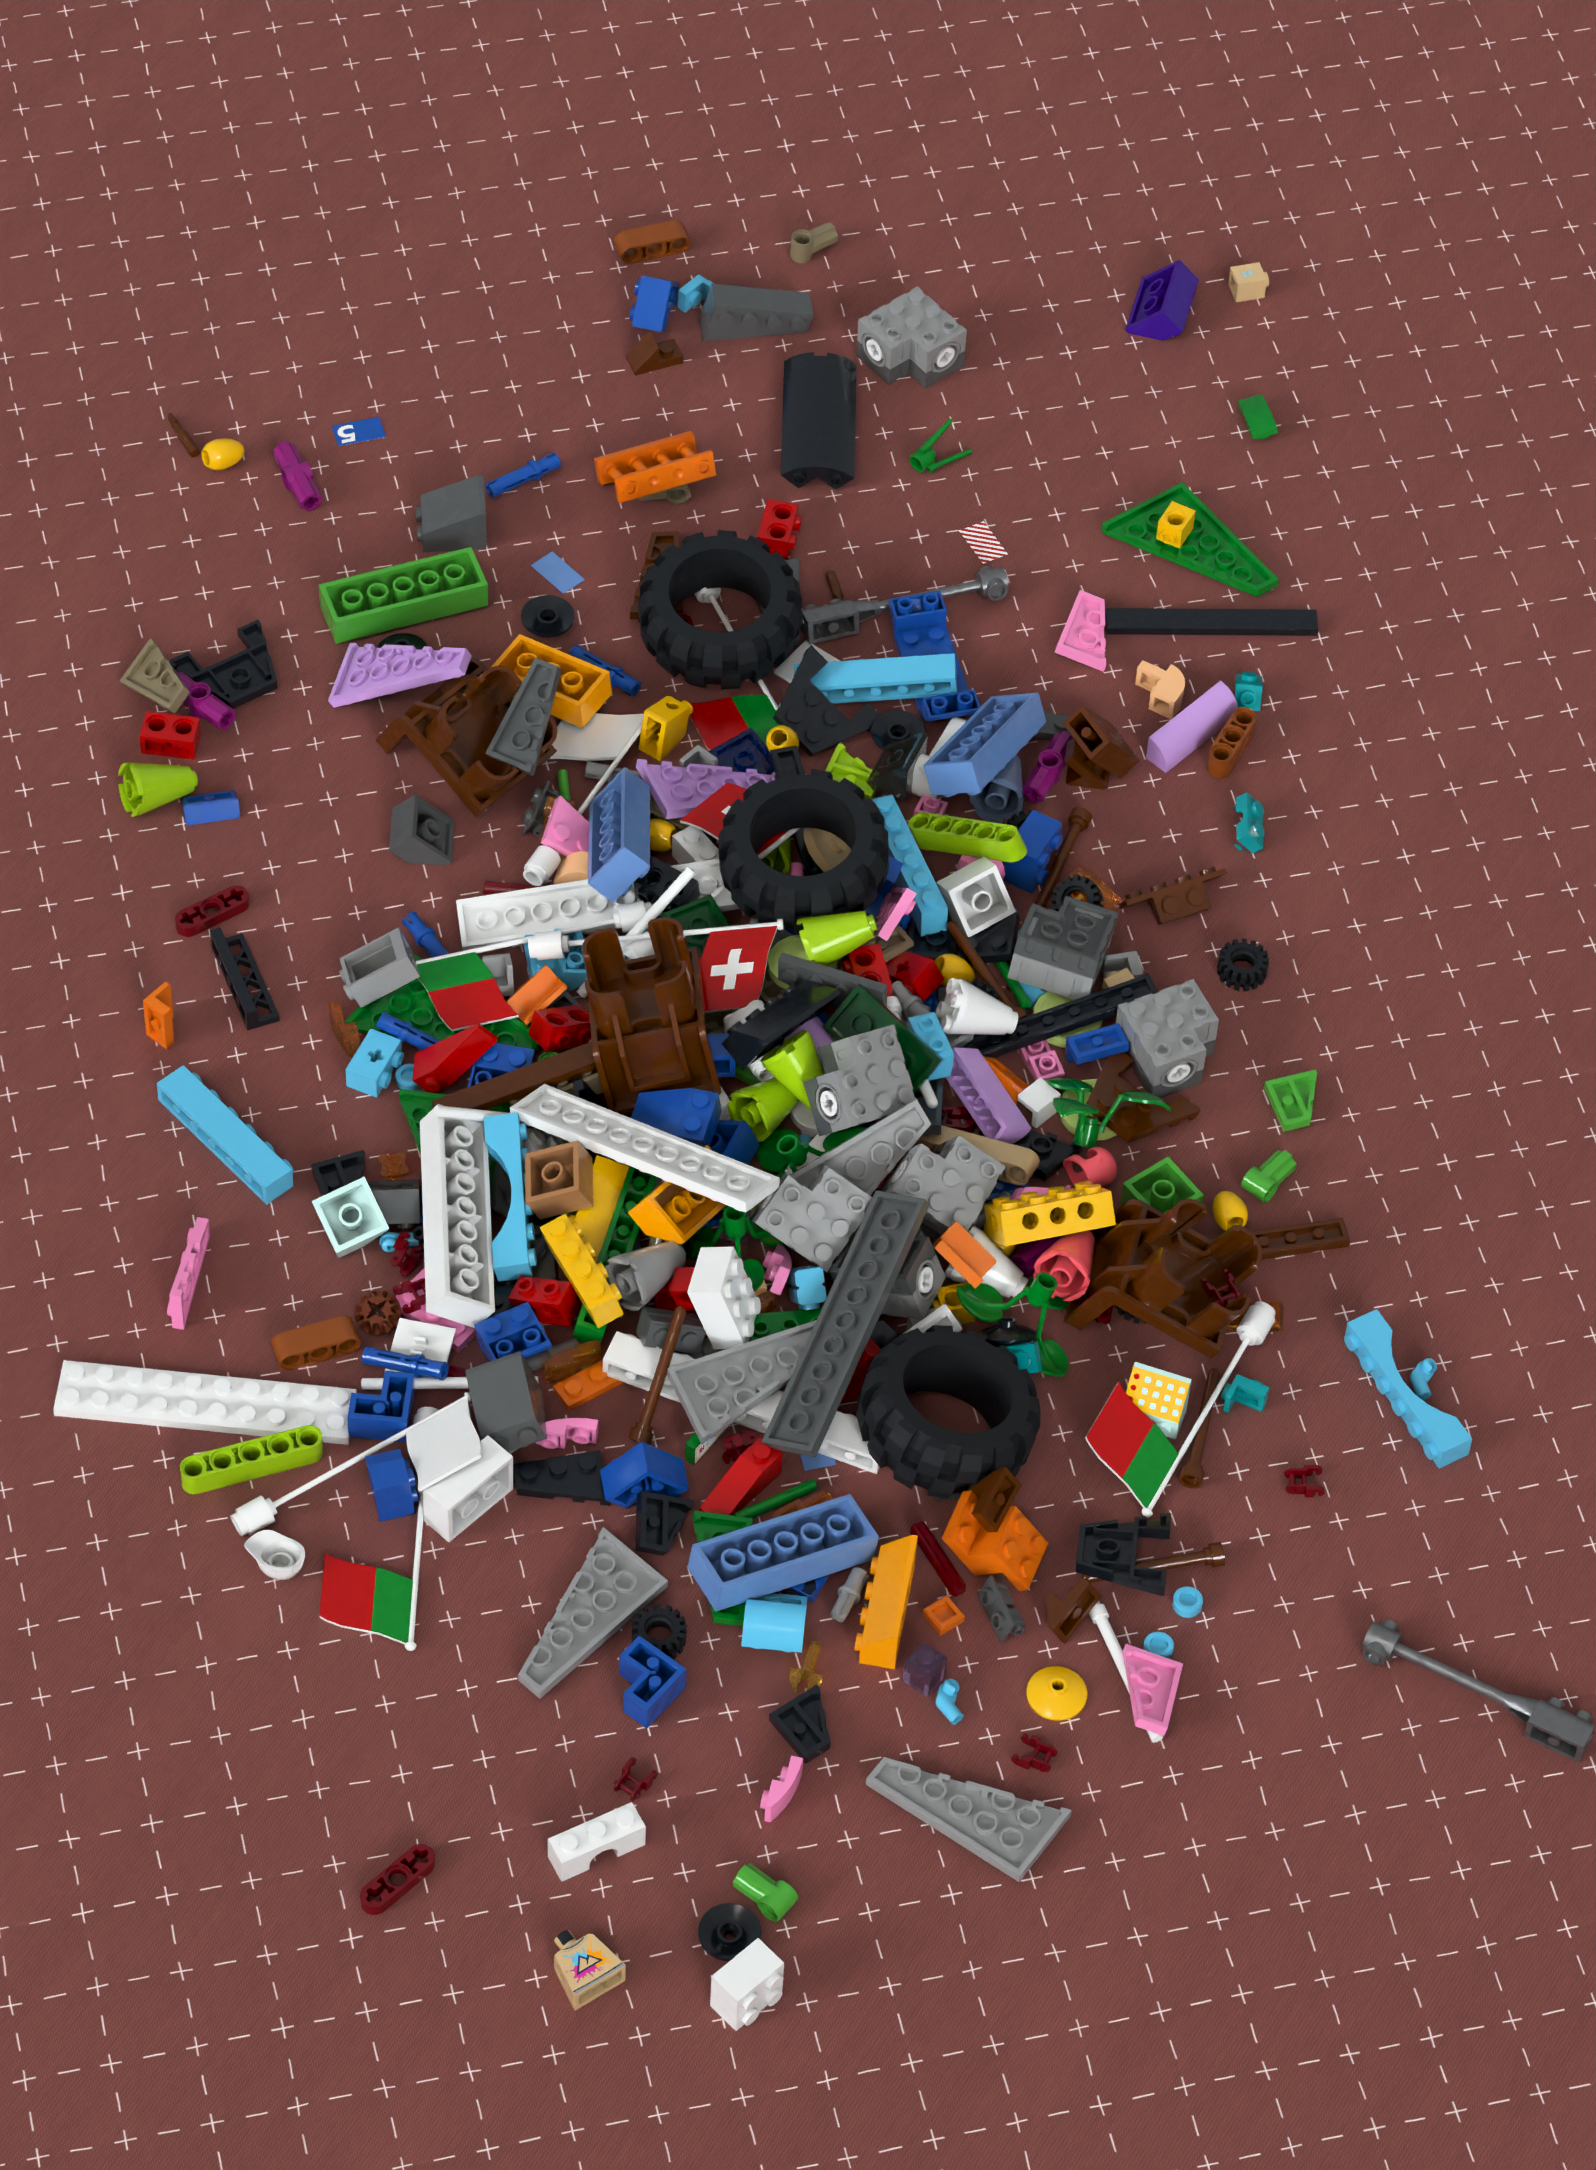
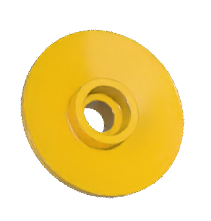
M1051 1666L1039 1670L1031 1677L1027 1685L1026 1696L1030 1707L1038 1715L1049 1720L1063 1721L1075 1717L1083 1710L1087 1701V1687L1083 1679L1076 1672L1065 1667ZM1053 1687H1061L1063 1689L1055 1690Z

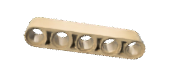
M942 1125L941 1135H922L911 1147L913 1148L922 1143L935 1154L940 1144L959 1135L1006 1166L1002 1175L997 1180L1015 1185H1025L1040 1163L1038 1155L1029 1148Z

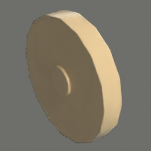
M815 828L804 829V841L808 852L823 872L839 865L851 852L849 846L842 839L830 832Z

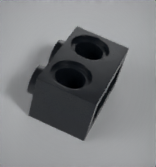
M651 856L648 873L643 878L638 877L633 882L637 898L641 901L643 900L644 903L651 902V904H654L682 872ZM692 878L677 894L681 896L675 897L662 912H667L697 900L700 896L698 881Z

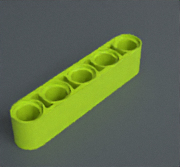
M927 812L914 815L908 822L911 833L918 846L922 849L978 858L984 856L987 859L1003 862H1017L1027 854V847L1018 829L1013 825Z
M305 1425L186 1457L180 1464L182 1488L187 1493L200 1494L313 1464L323 1456L322 1432L316 1426Z

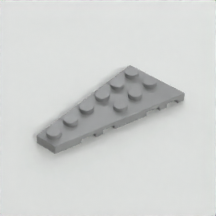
M914 1099L789 1176L807 1187L811 1180H814L817 1176V1172L823 1164L868 1195H871L904 1154L910 1150L928 1129L931 1122L918 1100Z
M817 1320L667 1369V1376L701 1445L789 1382Z
M603 1527L594 1547L589 1550L582 1568L576 1573L558 1604L552 1620L547 1623L537 1646H534L520 1670L518 1681L541 1699L637 1615L641 1609L668 1587V1580Z
M883 1757L866 1778L867 1786L1018 1882L1021 1881L1061 1830L1072 1813L1070 1809L1063 1807L1060 1810L1045 1806V1802L1035 1799L1033 1802L1016 1798L1014 1793L971 1781L966 1783L950 1779V1775L943 1773L935 1775L924 1772L918 1766Z

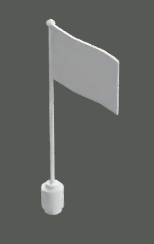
M595 713L584 728L564 720L557 726V737L552 744L557 752L549 759L614 760L579 808L578 812L581 815L641 733L644 714L612 715ZM539 846L524 866L523 876L526 881L535 886L546 883L561 863L559 853L548 846Z
M465 1392L464 1397L274 1502L270 1498L264 1499L260 1495L235 1509L236 1513L230 1515L236 1530L241 1536L246 1534L252 1535L275 1522L274 1515L277 1514L276 1507L404 1436L407 1439L409 1456L418 1475L419 1492L482 1457L480 1438L471 1421L469 1403L472 1400L470 1393Z

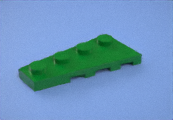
M694 1510L692 1514L697 1543L751 1526L753 1518ZM709 1602L713 1623L743 1627L746 1602L719 1611H715Z

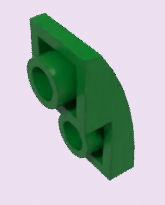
M1262 394L1237 400L1239 410L1246 421L1247 430L1253 440L1266 439L1278 433L1272 413Z

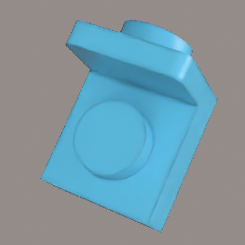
M698 274L678 290V308L686 313L693 306L696 307L701 300L706 301L710 287L714 283Z

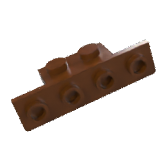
M1215 866L1200 871V876L1191 879L1189 874L1175 879L1176 884L1168 887L1164 882L1150 887L1151 892L1143 895L1140 890L1125 895L1126 900L1120 903L1119 907L1124 909L1150 900L1158 925L1211 908L1203 883L1227 874L1226 869L1216 871Z

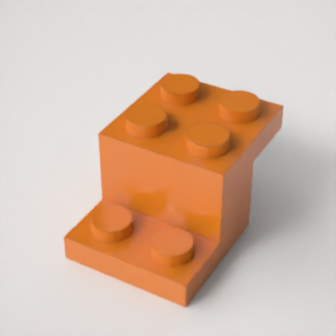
M972 1490L963 1491L942 1536V1540L975 1576L1003 1573L1018 1591L1028 1590L1048 1542L1016 1506H1010L997 1532H987L971 1514L979 1498Z

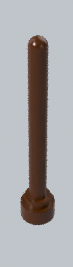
M1082 807L1072 809L1068 818L1069 831L1035 902L1036 905L1045 908L1079 833L1088 828L1092 820V814L1087 809Z
M955 921L948 922V931L983 981H986L987 985H992L995 988V992L999 994L1000 1001L1011 1007L1014 1012H1017L1018 1019L1027 1017L1028 1014L1022 1007L1012 1003Z
M683 1306L676 1307L640 1421L639 1423L636 1422L635 1427H631L628 1439L651 1445L654 1434L651 1433L653 1427L650 1425L685 1319L686 1309Z
M1215 1368L1208 1371L1199 1416L1217 1387L1220 1374ZM1213 1406L1194 1437L1189 1462L1181 1468L1179 1482L1187 1488H1199L1203 1483L1204 1470L1200 1464Z
M1216 1542L1208 1544V1547L1203 1548V1551L1137 1562L1135 1567L1167 1570L1205 1563L1206 1566L1211 1565L1213 1568L1225 1565V1555L1222 1543ZM1082 1574V1578L1090 1583L1104 1581Z

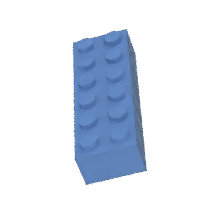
M1039 693L991 696L923 765L931 794L951 797L958 793H967V795L981 793L983 788L994 779L1000 770L1005 768V765L1017 755L1022 747L1027 745V742L1047 722Z
M626 767L589 804L588 884L613 903L620 896L624 897L630 891L632 883L638 877L643 878L650 869V785Z
M851 1494L692 1544L688 1569L714 1610L719 1611L744 1603L746 1599L753 1600L872 1561L879 1536Z

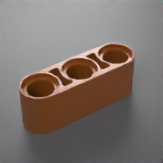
M670 220L623 230L614 237V243L621 260L627 264L680 254L688 250L691 245L686 229L679 220Z
M1240 707L1232 713L1209 750L1207 772L1210 776L1222 779L1232 772L1253 739L1257 718L1254 710Z
M339 1316L279 1333L273 1337L271 1345L280 1369L289 1371L351 1354L359 1349L361 1342L352 1318L349 1316Z

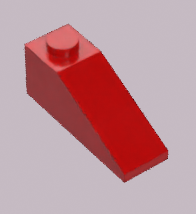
M477 1023L415 1053L412 1081L430 1093L438 1092L452 1085L497 1042V1036Z
M759 1437L738 1457L700 1506L699 1511L733 1515L742 1510L782 1473L783 1453L762 1443L763 1438Z

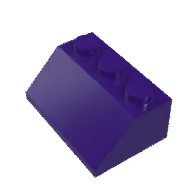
M1181 260L1143 277L1125 330L1130 334L1162 341L1172 336L1180 335L1185 328L1184 325L1190 312V306L1196 293L1195 290L1199 279Z

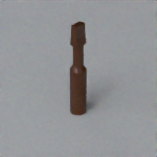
M172 413L168 414V420L172 428L178 433V438L191 457L198 456L200 451L191 437L181 428L178 420Z
M827 572L825 577L833 599L843 601V593L835 572Z

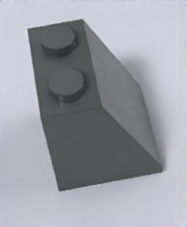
M476 475L420 495L421 506H416V522H421L422 525L417 526V542L423 541V552L456 551L471 547L472 550H486V507L483 475Z
M521 1351L465 1370L481 1440L488 1435L507 1452L547 1439L543 1391Z

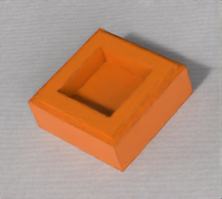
M948 1595L927 1606L922 1611L924 1618L939 1636L950 1631L965 1620V1615Z

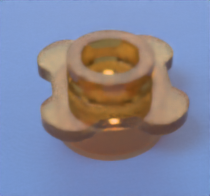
M403 1152L389 1155L381 1154L378 1158V1162L382 1165L381 1176L390 1180H397L407 1175L409 1167L405 1165L406 1154Z

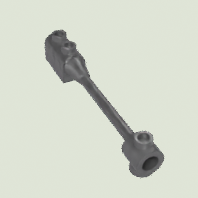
M984 566L979 572L975 573V581L916 594L941 591L942 597L947 598L978 591L981 598L989 597L992 601H999L1007 595L1009 585L1003 567L992 568ZM833 599L829 604L818 607L814 604H809L801 610L802 632L809 644L859 634L860 622L883 611L890 610L889 599L883 601H852L851 599L842 601L840 599Z
M1383 1620L1382 1624L1374 1621L1370 1626L1362 1644V1655L1371 1664L1383 1665L1385 1660L1390 1662L1396 1654L1502 1704L1504 1708L1527 1724L1523 1737L1578 1763L1581 1761L1596 1729V1725L1592 1723L1593 1717L1588 1712L1578 1710L1574 1715L1564 1710L1565 1704L1558 1698L1550 1697L1546 1702L1542 1699L1536 1700L1512 1693L1507 1694L1401 1644L1402 1634L1398 1632V1625L1391 1620Z

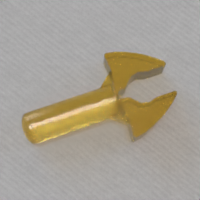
M816 1641L810 1642L802 1668L795 1669L790 1667L789 1678L794 1693L797 1691L799 1681L807 1677L809 1682L806 1691L815 1685L820 1686L822 1683L823 1675L815 1674L814 1672L821 1649V1644Z

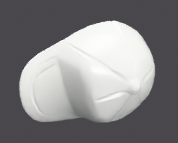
M259 1531L244 1543L245 1549L256 1559L263 1573L270 1578L278 1580L290 1579L303 1566L305 1559L304 1547L297 1541L275 1531Z

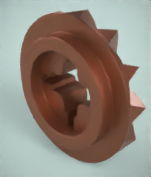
M372 1290L366 1296H361V1300L355 1305V1320L358 1326L368 1334L381 1335L391 1331L398 1324L401 1317L399 1301L395 1295H391L385 1290ZM372 1305L376 1308L383 1306L382 1311L385 1318L377 1314L372 1317L373 1312L370 1306Z

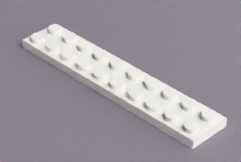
M719 858L671 866L681 872L688 866L696 873L693 878L698 881L700 896L698 899L711 894L723 884ZM588 879L456 900L462 949L464 951L524 938L525 935H535L537 932L566 929L612 919L613 912H618L617 906L641 900L637 898L634 884L632 883L630 891L624 897L620 896L613 903L588 884ZM724 889L713 898L721 912L739 909L731 899V893L727 889ZM615 924L583 930L582 933H591L607 928L616 929Z
M543 1084L510 1107V1113L518 1112L520 1122L526 1123V1125L565 1139L568 1142L579 1141L584 1148L594 1153L612 1158L619 1163H624L641 1172L649 1173L666 1182L679 1185L688 1191L696 1192L713 1201L731 1206L738 1211L746 1213L779 1188L780 1178L546 1084Z
M64 1360L53 1410L54 1416L263 1437L305 1425H313L322 1432L323 1443L349 1445L350 1437L348 1434L347 1417L351 1393H357V1389Z

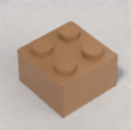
M579 1141L525 1153L526 1204L539 1219L593 1207L592 1156Z

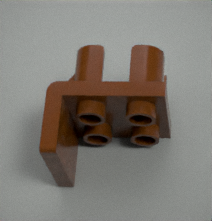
M472 658L464 676L447 679L422 702L416 701L405 714H400L376 739V742L388 754L409 737L468 809L477 817L529 775L518 770L516 766L511 767L485 754L513 701L512 697L517 693L522 681L512 670L506 667L495 666L488 669L479 659ZM551 715L536 769L557 752L552 746L557 737V726Z
M657 918L648 922V932L655 955L625 960L618 933L614 928L602 929L592 933L584 940L582 945L587 975L585 988L589 1001L594 1061L608 1109L622 1115L633 1113L638 1095L643 1092L694 1088L721 1094L720 1077L707 1033L697 947L688 948L682 925L673 918Z
M1136 1199L1128 1200L1114 1211L1116 1225L1091 1230L1095 1237L1090 1284L1084 1295L1079 1299L1069 1301L1064 1322L1081 1330L1114 1304L1205 1356L1212 1358L1221 1351L1227 1325L1248 1309L1251 1297L1243 1293L1235 1300L1232 1299L1225 1302V1307H1222L1215 1302L1213 1296L1208 1297L1201 1285V1279L1205 1277L1207 1280L1206 1284L1210 1283L1211 1286H1215L1218 1289L1227 1285L1222 1274V1269L1227 1268L1228 1274L1231 1273L1235 1278L1234 1285L1238 1288L1239 1283L1258 1269L1262 1259L1261 1244L1250 1230L1241 1225H1233L1214 1241L1191 1229L1190 1227L1201 1220L1207 1211V1207L1194 1199H1183L1165 1213L1143 1201ZM1229 1289L1219 1292L1221 1297L1231 1293Z

